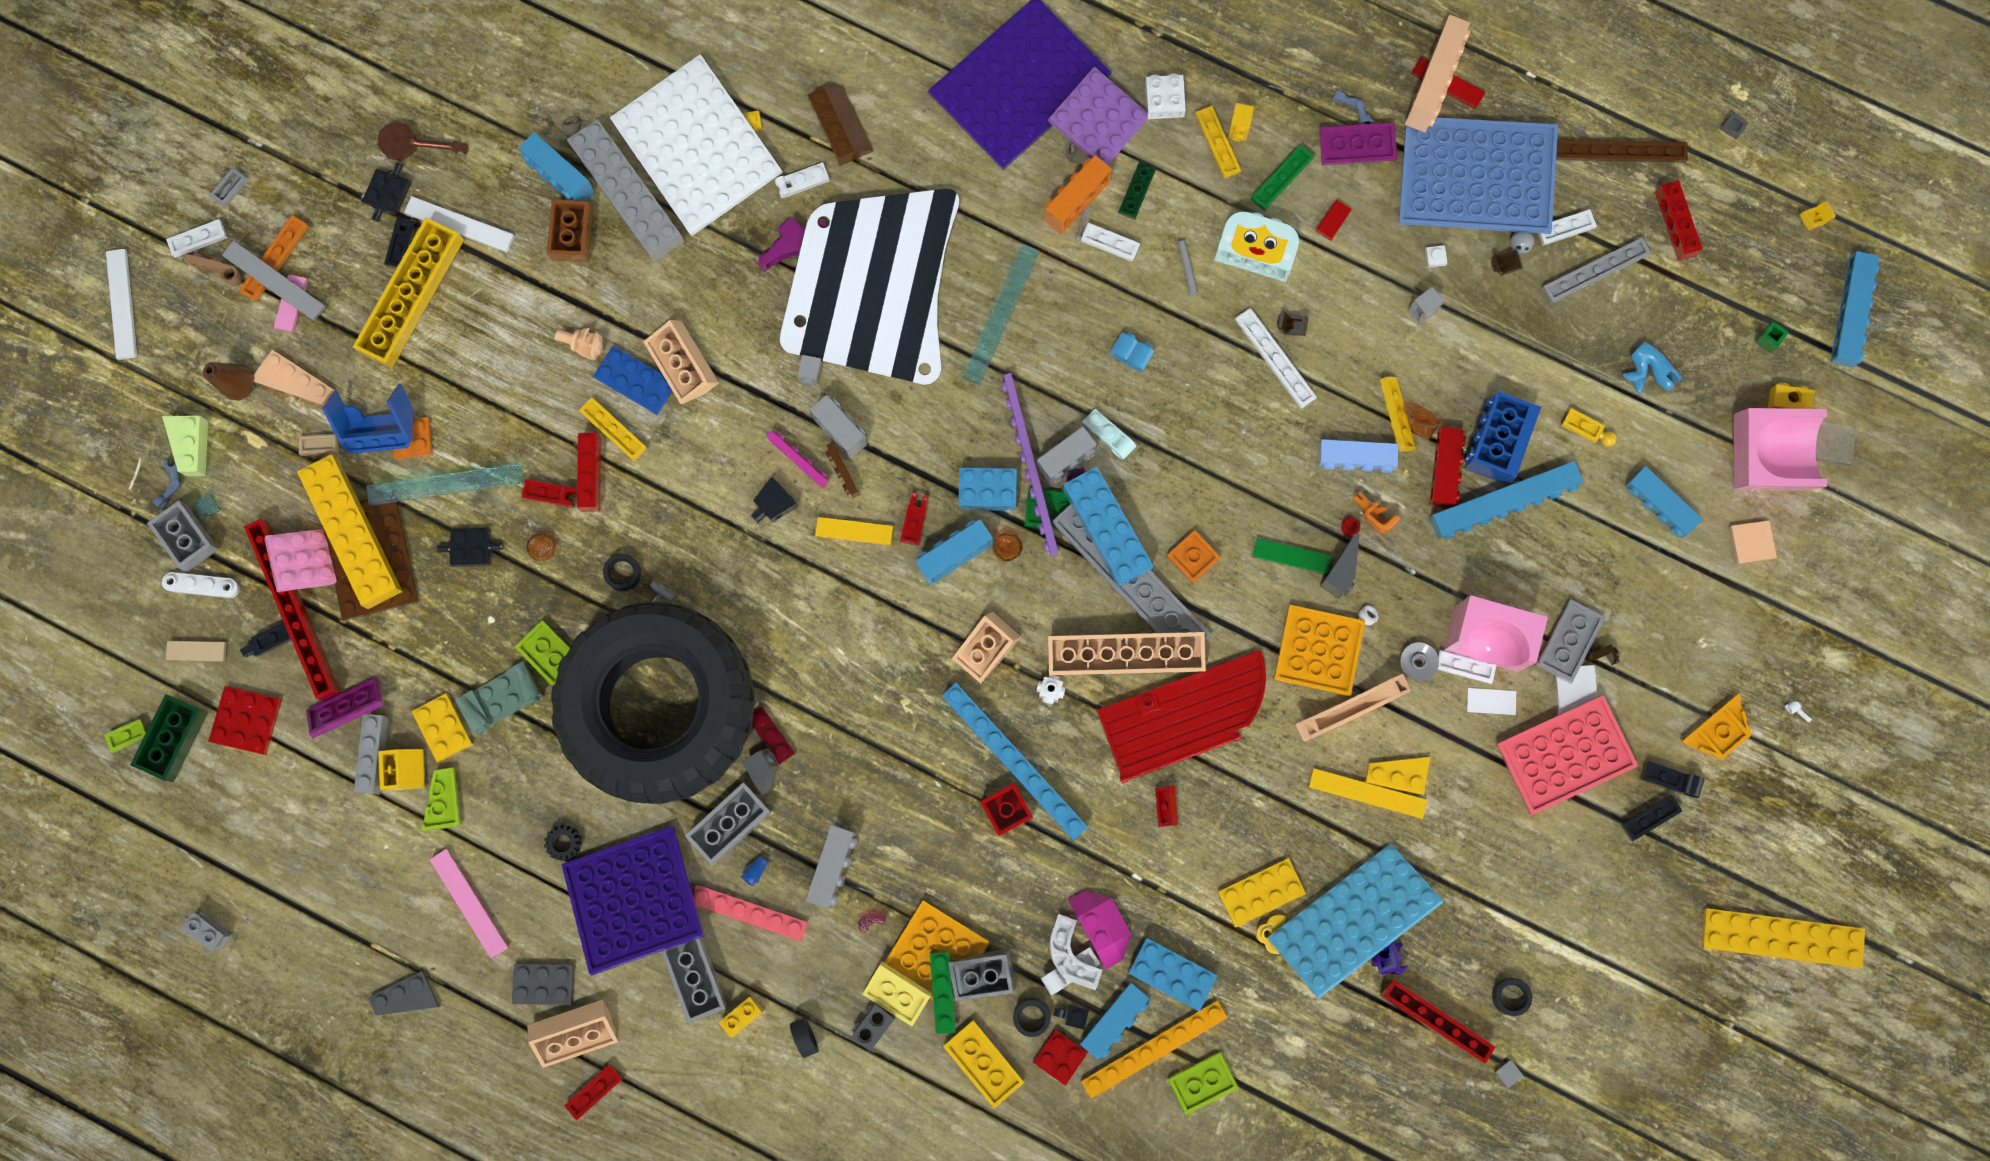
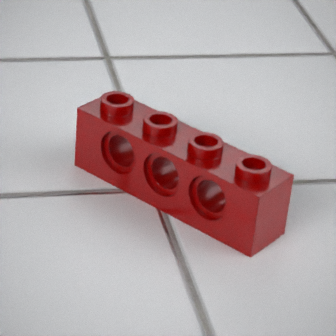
M1680 181L1663 184L1656 190L1655 195L1677 260L1682 261L1696 257L1703 248Z

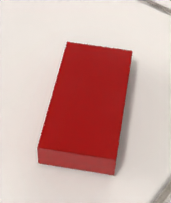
M1336 199L1317 227L1316 232L1332 241L1352 209Z

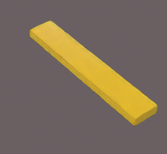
M1314 768L1308 786L1311 789L1423 819L1427 804L1426 799Z

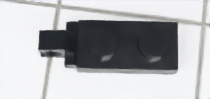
M284 622L251 637V640L248 641L249 645L240 649L242 655L246 658L255 655V657L261 656L290 642L291 638Z

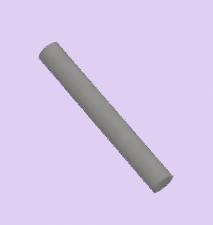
M1182 240L1178 242L1190 295L1194 296L1198 292L1186 242Z

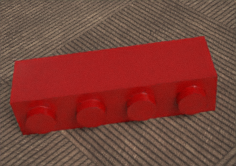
M1440 427L1437 431L1429 505L1452 508L1459 502L1460 491H1457V488L1462 480V473H1459V470L1464 462V454H1461L1462 447H1465L1466 436H1463L1464 430Z
M597 432L578 433L577 508L581 512H600L601 437Z

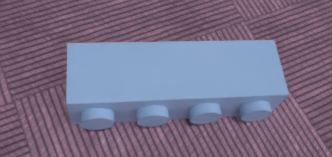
M1321 440L1319 443L1318 466H1323L1324 469L1342 467V470L1347 471L1361 468V471L1365 472L1379 469L1380 472L1390 473L1398 466V444Z

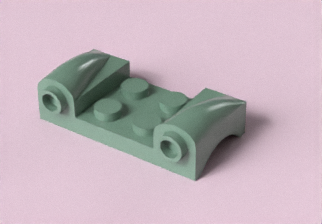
M522 661L506 670V673L474 691L467 692L455 699L472 733L480 735L488 731L492 725L522 708L536 704L544 694L535 682L527 663Z

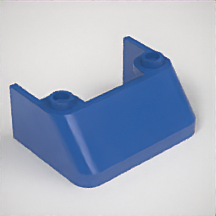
M402 384L396 386L387 400L392 414L364 417L358 407L354 405L345 406L337 390L333 391L322 408L341 447L348 453L405 449L412 442L413 407Z

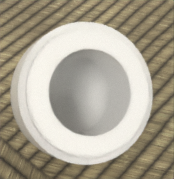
M1370 605L1363 607L1358 614L1359 620L1365 621V625H1372L1379 618L1376 609ZM1367 611L1372 612L1373 618L1368 615Z

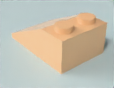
M991 612L982 618L952 659L981 684L1011 651L1021 636L994 612Z

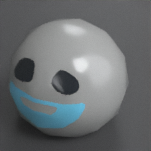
M1526 231L1515 232L1510 239L1511 248L1518 250L1519 254L1529 252L1534 245L1533 235Z

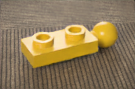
M1572 408L1569 409L1561 425L1593 443L1601 439L1602 444L1606 447L1613 446L1617 440L1613 432H1602L1605 425Z

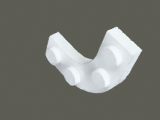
M1058 914L1050 938L1052 961L1058 971L1068 980L1096 990L1102 970L1082 963L1072 954L1070 943L1077 920Z

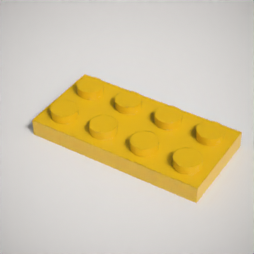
M1289 858L1218 891L1235 928L1306 894Z
M974 1020L943 1046L993 1108H996L1024 1083L1022 1078Z

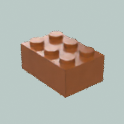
M551 199L547 255L551 260L589 262L593 208L589 201Z

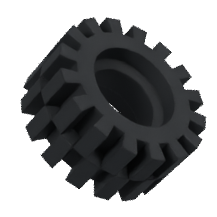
M557 825V827H553L551 831L547 832L548 836L544 839L546 841L544 848L547 849V854H550V857L556 860H570L572 857H576L578 855L577 852L581 850V835L571 826ZM566 835L570 839V846L566 850H559L556 846V840L558 837Z

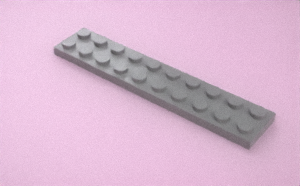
M1071 504L1052 521V524L1155 633L1204 632L1205 641L1212 636L1152 571L1118 588Z

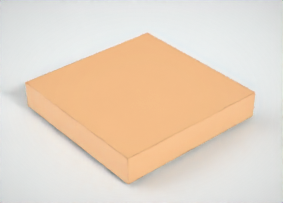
M1770 521L1729 527L1737 564L1777 558Z

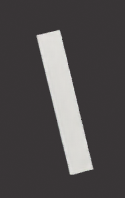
M412 196L404 211V214L421 221H424L425 217L458 232L463 237L508 253L515 237L506 231Z
M127 250L106 251L116 359L137 357Z
M1249 308L1237 316L1235 321L1300 409L1314 401L1317 396L1253 310Z

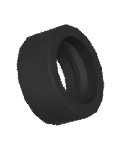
M623 553L615 554L605 562L603 577L606 583L613 589L628 591L634 588L640 581L641 568L638 562L630 555ZM618 562H628L633 568L632 578L626 583L615 582L611 577L612 567Z
M1502 979L1493 989V1004L1504 1015H1523L1532 1005L1533 996L1531 989L1520 979ZM1509 985L1519 987L1524 995L1523 1003L1515 1009L1507 1008L1501 1001V992Z
M1026 999L1015 1008L1013 1015L1014 1025L1018 1032L1024 1036H1040L1049 1027L1051 1020L1050 1012L1047 1006L1040 1000ZM1028 1006L1038 1007L1043 1013V1023L1034 1030L1026 1029L1020 1021L1021 1012Z
M803 1017L790 1023V1031L801 1056L806 1058L818 1053V1044L807 1019Z

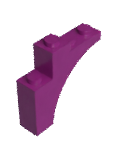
M792 218L781 223L778 230L781 238L776 239L772 243V248L768 252L760 255L757 263L762 271L766 272L780 261L800 255L805 230ZM821 219L817 221L820 228L828 227Z

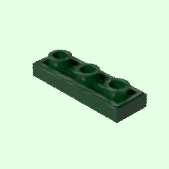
M1141 162L1138 163L1118 214L1136 220L1156 168Z

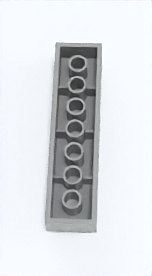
M598 119L567 139L572 150L653 262H656L684 243L679 231Z

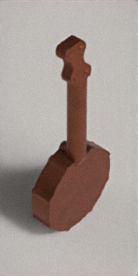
M390 122V124L379 131L377 146L387 159L403 161L415 152L416 147L453 150L454 153L462 152L464 155L468 153V145L466 143L460 145L457 141L448 143L417 139L407 124Z

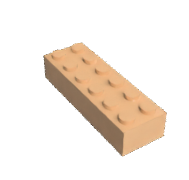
M1452 15L1448 16L1405 125L1425 133L1429 126H1433L1452 81L1453 73L1459 63L1458 60L1464 50V45L1471 31L1468 30L1470 22Z

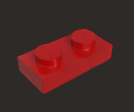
M1175 786L1155 788L1158 827L1178 825Z

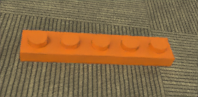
M291 215L260 260L278 272L309 226ZM249 275L239 289V292L257 302L266 287Z

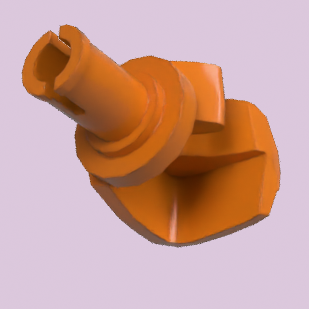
M1362 491L1357 493L1358 495H1355L1352 499L1364 510L1362 517L1380 534L1389 532L1400 520L1398 515H1393L1387 519H1380L1379 515L1385 513L1387 508H1378L1381 502L1376 501L1372 503Z

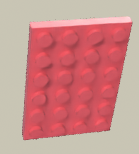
M1604 695L1496 744L1530 815H1534L1638 767Z

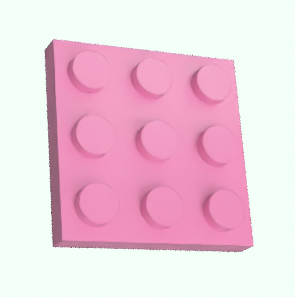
M323 529L265 536V544L277 592L333 585L337 582Z

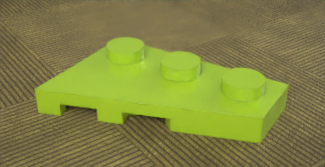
M455 768L434 770L429 790V800L424 813L425 818L421 826L422 832L461 826Z

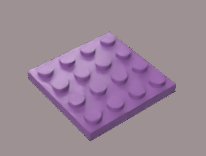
M1093 67L1050 116L1048 122L1065 137L1069 138L1088 157L1092 159L1096 155L1108 165L1144 124L1148 116L1144 109L1096 67Z

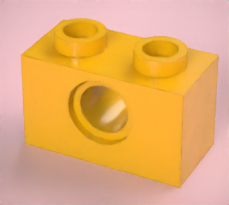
M1235 104L1228 138H1232V140L1237 142L1247 140L1254 106Z
M1778 383L1770 389L1768 408L1813 409L1815 390H1809L1806 386L1791 387L1787 383ZM1788 395L1794 398V402L1789 400Z
M750 996L718 1023L729 1037L733 1038L765 1011L754 997Z

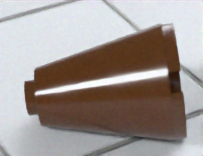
M209 362L203 369L204 378L226 399L240 401L246 398L253 389L251 386L252 381H254V375L245 365Z

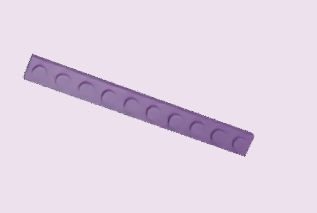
M1011 373L1004 374V381L1001 382L1003 392L1008 394L1009 399H1006L1007 408L1012 410L1013 416L1010 417L1012 427L1017 428L1018 434H1015L1017 445L1022 447V452H1020L1022 463L1026 462L1027 469L1024 472L1026 480L1031 481L1032 487L1029 488L1031 499L1035 498L1037 505H1034L1036 517L1040 516L1041 523L1038 524L1041 535L1044 534L1046 541L1043 542L1046 553L1049 552L1051 558L1058 556V549Z

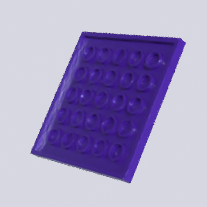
M674 826L561 864L589 975H596L705 936Z

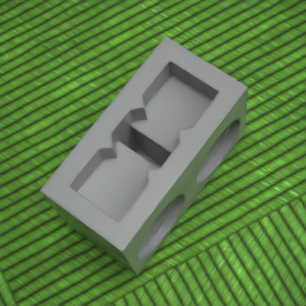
M1431 287L1414 300L1408 312L1421 325L1439 310L1444 302L1443 296L1440 291Z

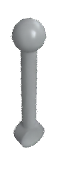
M1089 205L1084 209L1079 231L1075 236L1078 241L1082 238L1081 234L1086 215L1090 211Z

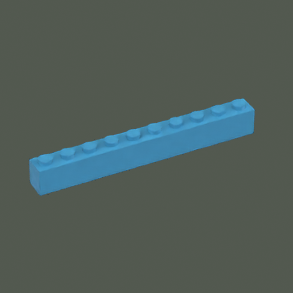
M957 683L942 695L945 702L1072 841L1088 828Z

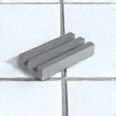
M232 167L209 196L226 208L249 179ZM237 174V176L232 180V182L229 183V181L234 177V175ZM225 187V190L222 192V194L219 197H217Z

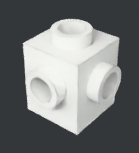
M1049 675L1048 678L1044 677L1043 681H1039L1036 692L1040 693L1039 698L1042 699V702L1053 704L1054 702L1058 703L1059 698L1063 699L1066 687H1062L1063 682L1059 681V677ZM1049 685L1055 687V690L1053 692L1048 691L1047 688Z

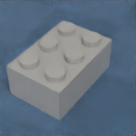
M826 395L810 409L814 421L850 460L867 446V437L864 430L859 425H854L852 417L846 411L842 412L840 404L835 398L832 397L830 399Z
M1082 426L1037 459L1036 468L1050 486L1053 483L1057 485L1065 479L1064 475L1068 472L1074 473L1080 468L1079 464L1083 461L1087 463L1095 457L1094 453H1096L1097 444Z
M179 500L147 523L177 567L186 572L219 550L189 506Z

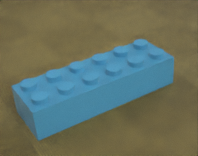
M1097 466L1063 484L1062 490L1118 588L1153 569L1154 566Z

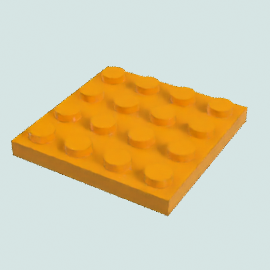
M1289 605L1274 680L1350 697L1365 621Z
M923 900L886 959L885 964L931 992L932 995L929 999L933 1001L930 953L950 952V961L983 953L989 941Z

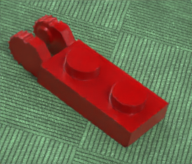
M912 492L900 543L919 546L929 494H924L922 505L918 507L915 506L917 492Z

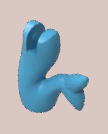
M1643 342L1630 356L1636 366V372L1623 373L1626 380L1634 383V388L1638 394L1642 393L1648 372V364L1651 367L1656 382L1667 391L1674 388L1671 380L1678 383L1682 379L1681 374L1668 359L1647 342Z

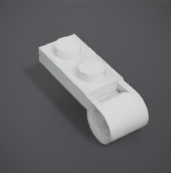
M1090 947L1075 956L1077 960L1093 967L1100 965ZM1057 968L1041 978L1050 995L1057 993L1072 983Z

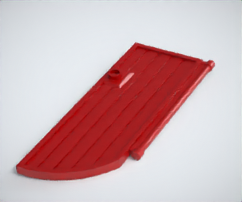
M1261 650L1096 710L1121 775L1119 777L1120 782L1124 784L1129 780L1231 742L1242 740L1241 735L1236 730L1251 724L1260 709L1265 693L1266 668Z

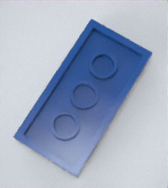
M615 346L611 347L593 375V378L657 416L673 392L663 374Z

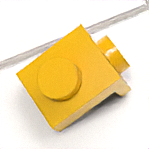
M1827 201L1799 214L1808 231L1823 226L1835 218V214Z

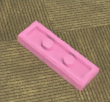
M288 274V280L302 290H306L307 278ZM281 298L274 328L294 333L300 311Z

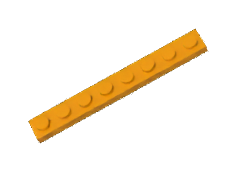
M1218 1000L1201 1009L1200 1012L1192 1014L1081 1080V1083L1092 1099L1228 1017Z

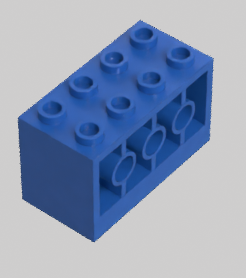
M1497 391L1494 396L1491 395L1483 406L1485 413L1477 423L1476 428L1479 430L1476 435H1473L1470 445L1473 447L1465 456V469L1506 485L1512 482L1517 477L1541 407Z

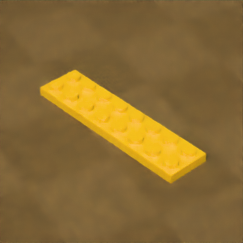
M1704 908L1701 948L1863 969L1865 929Z

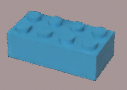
M533 132L519 147L522 153L521 158L525 161L524 163L531 170L535 169L539 173V177L545 182L548 181L558 194L562 193L565 196L566 200L587 201L595 193L588 179L536 133Z
M981 519L977 522L972 520L963 531H955L949 536V540L945 542L942 540L933 546L934 549L930 552L924 551L917 556L918 559L915 561L917 568L929 586L993 546V537Z
M1148 938L1144 939L1128 971V974L1199 1012L1217 978V975Z

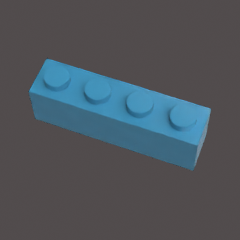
M1646 466L1625 485L1628 488V492L1633 497L1641 500L1642 505L1647 510L1655 513L1656 518L1661 523L1671 528L1670 531L1677 537L1684 538L1703 520Z
M1130 982L1079 1044L1097 1060L1100 1058L1105 1059L1111 1052L1109 1047L1112 1043L1115 1042L1117 1044L1124 1036L1122 1031L1126 1026L1130 1028L1137 1020L1135 1018L1136 1014L1139 1011L1143 1013L1149 1006L1147 1001L1150 998Z

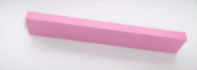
M445 849L431 858L432 865L490 958H494L509 948L449 850Z

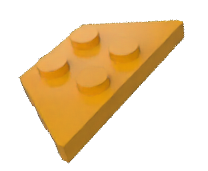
M1736 694L1681 740V743L1718 760H1723L1751 736L1750 728L1746 722V713L1743 711L1740 702L1741 696Z

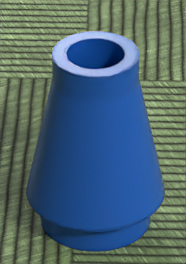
M759 856L742 871L741 878L751 886H754L755 883L758 884L768 862Z

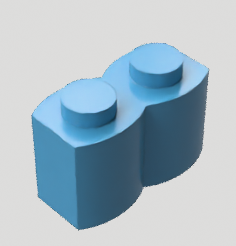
M1122 332L1112 347L1110 355L1142 373L1153 356L1154 350H1152L1153 347L1150 344L1138 342L1133 334Z

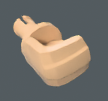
M589 328L577 329L574 334L558 329L556 332V341L570 344L572 351L587 359L595 360L603 350L602 336L599 333H590L588 331Z

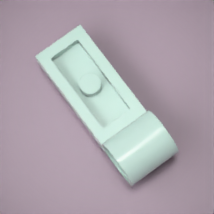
M1096 409L1082 421L1083 425L1109 446L1119 459L1124 460L1136 448L1135 443Z

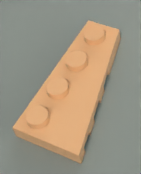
M271 350L254 374V381H252L322 406L325 405L333 391H335L274 350Z

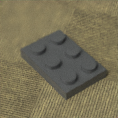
M514 964L512 1004L572 1005L574 965Z

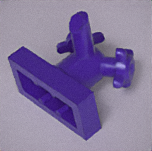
M1393 941L1375 955L1376 959L1371 961L1372 967L1378 966V971L1381 975L1387 973L1399 975L1408 969V965H1401V954L1399 951L1403 947V943Z

